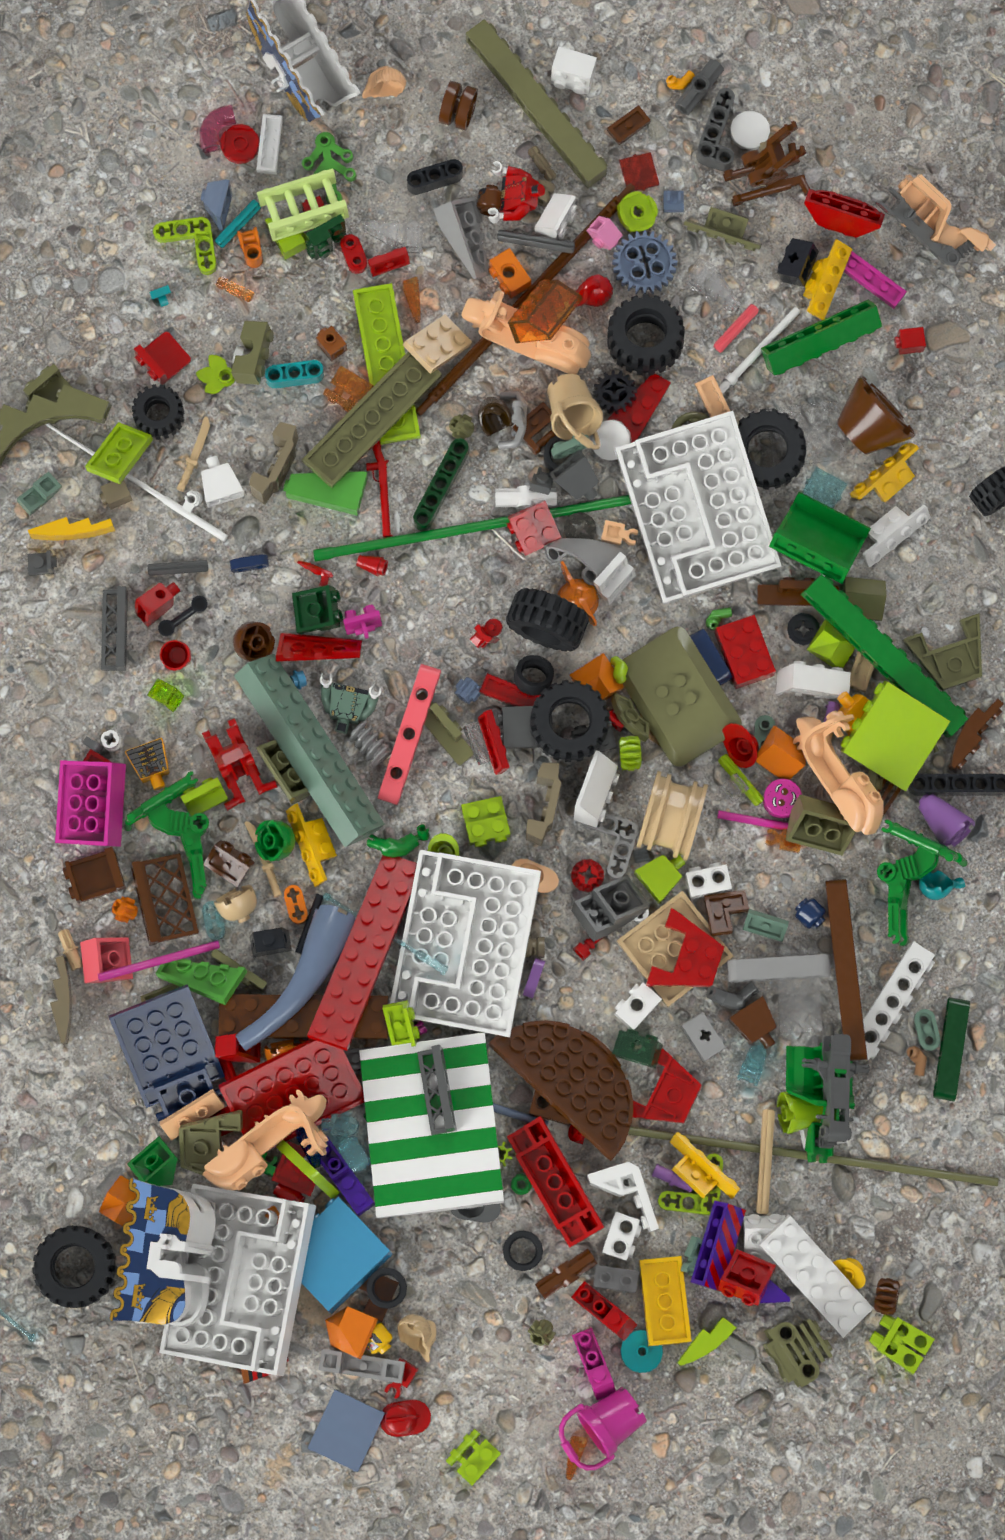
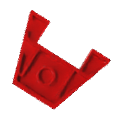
M671 908L665 927L685 934L673 973L652 966L646 986L711 987L724 946L682 914Z
M653 1040L645 1058L665 1068L647 1105L644 1106L633 1100V1118L684 1124L702 1085Z

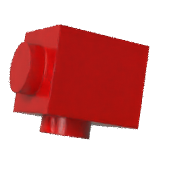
M923 327L899 329L897 336L894 337L895 348H899V355L924 352L926 341Z

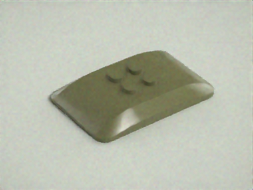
M676 626L623 659L628 666L627 679L623 685L643 719L649 722L651 732L673 765L684 766L723 742L725 737L722 729L725 725L736 723L742 726L740 716L684 628Z

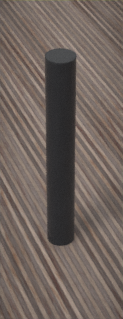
M320 894L315 895L295 953L300 955L302 954L315 909H319L324 898Z

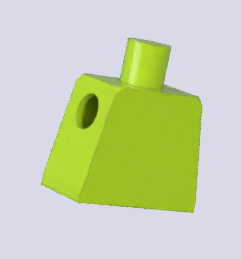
M663 854L635 870L634 875L657 903L660 904L681 880L682 876L678 870L686 863L679 854L677 858H673L670 861Z

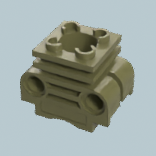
M810 1318L802 1320L803 1323H798L795 1326L789 1322H780L764 1331L769 1341L762 1345L767 1354L776 1362L783 1381L787 1383L794 1381L796 1386L801 1388L818 1377L820 1369L817 1362L822 1363L825 1361L824 1358L832 1357L830 1351L833 1350L828 1340H824L820 1336L819 1332L822 1330L815 1320L811 1321ZM782 1327L788 1329L789 1334L786 1339L780 1336ZM806 1364L811 1368L808 1376H805L802 1372Z

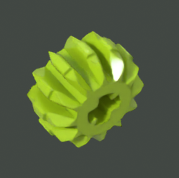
M638 736L621 737L619 740V760L622 770L634 771L640 769L642 765L641 745Z

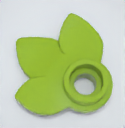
M209 355V367L196 372L198 379L206 384L205 393H219L224 387H229L235 382L231 373L232 368L227 367L225 359L217 355ZM224 375L230 376L228 380L222 379Z

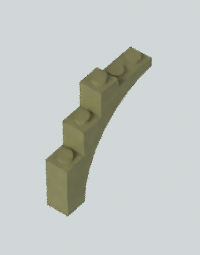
M65 384L62 389L59 388L55 399L57 402L33 394L32 399L29 398L26 403V413L3 404L2 409L0 408V427H2V430H0V467L6 455L15 444L40 426L66 419H84L105 424L112 405L109 401Z

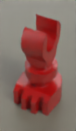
M587 938L584 940V944L579 942L573 948V951L584 961L591 955L589 950H593L601 939L593 942L591 938Z

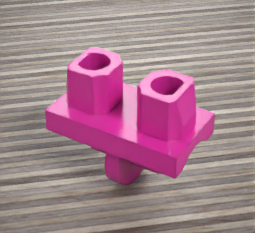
M371 604L363 608L364 614L357 616L355 610L345 611L343 622L346 634H364L365 639H368V632L375 631L376 627L382 626L379 610L376 611L374 605Z

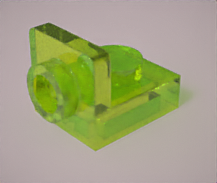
M159 678L147 694L149 698L164 705L172 712L177 709L184 698V694L176 687Z

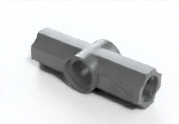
M710 59L701 72L692 79L690 86L675 103V106L682 114L689 116L700 100L706 97L708 90L724 71L721 63ZM702 85L704 89L700 90L697 89L695 86Z

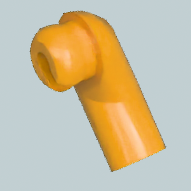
M688 70L682 78L670 75L666 78L667 86L673 90H683L692 82L695 74Z

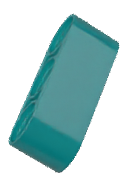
M317 360L269 366L266 369L265 378L267 385L275 389L316 384L323 380L324 369L321 362ZM316 368L320 372L317 375H312L309 373L310 370ZM297 371L300 374L298 377L293 378L290 377V373ZM272 374H278L280 376L277 380H271L269 378Z

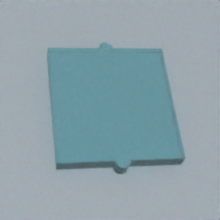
M816 467L810 479L806 480L807 484L802 493L834 509L836 503L841 500V495L847 483Z

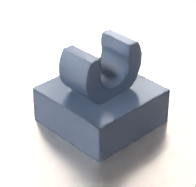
M663 191V213L684 212V191Z

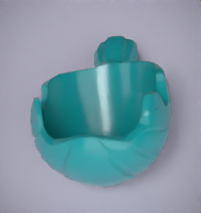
M939 870L934 873L930 872L919 880L921 893L928 899L935 901L945 898L953 888L961 889L965 887L963 878L950 879Z

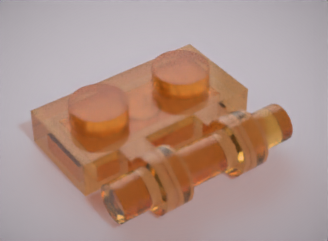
M340 366L330 382L336 386L335 390L331 391L326 388L323 395L333 404L337 403L342 406L343 410L349 412L357 401H360L374 385ZM343 392L351 395L349 399L346 400L341 397Z

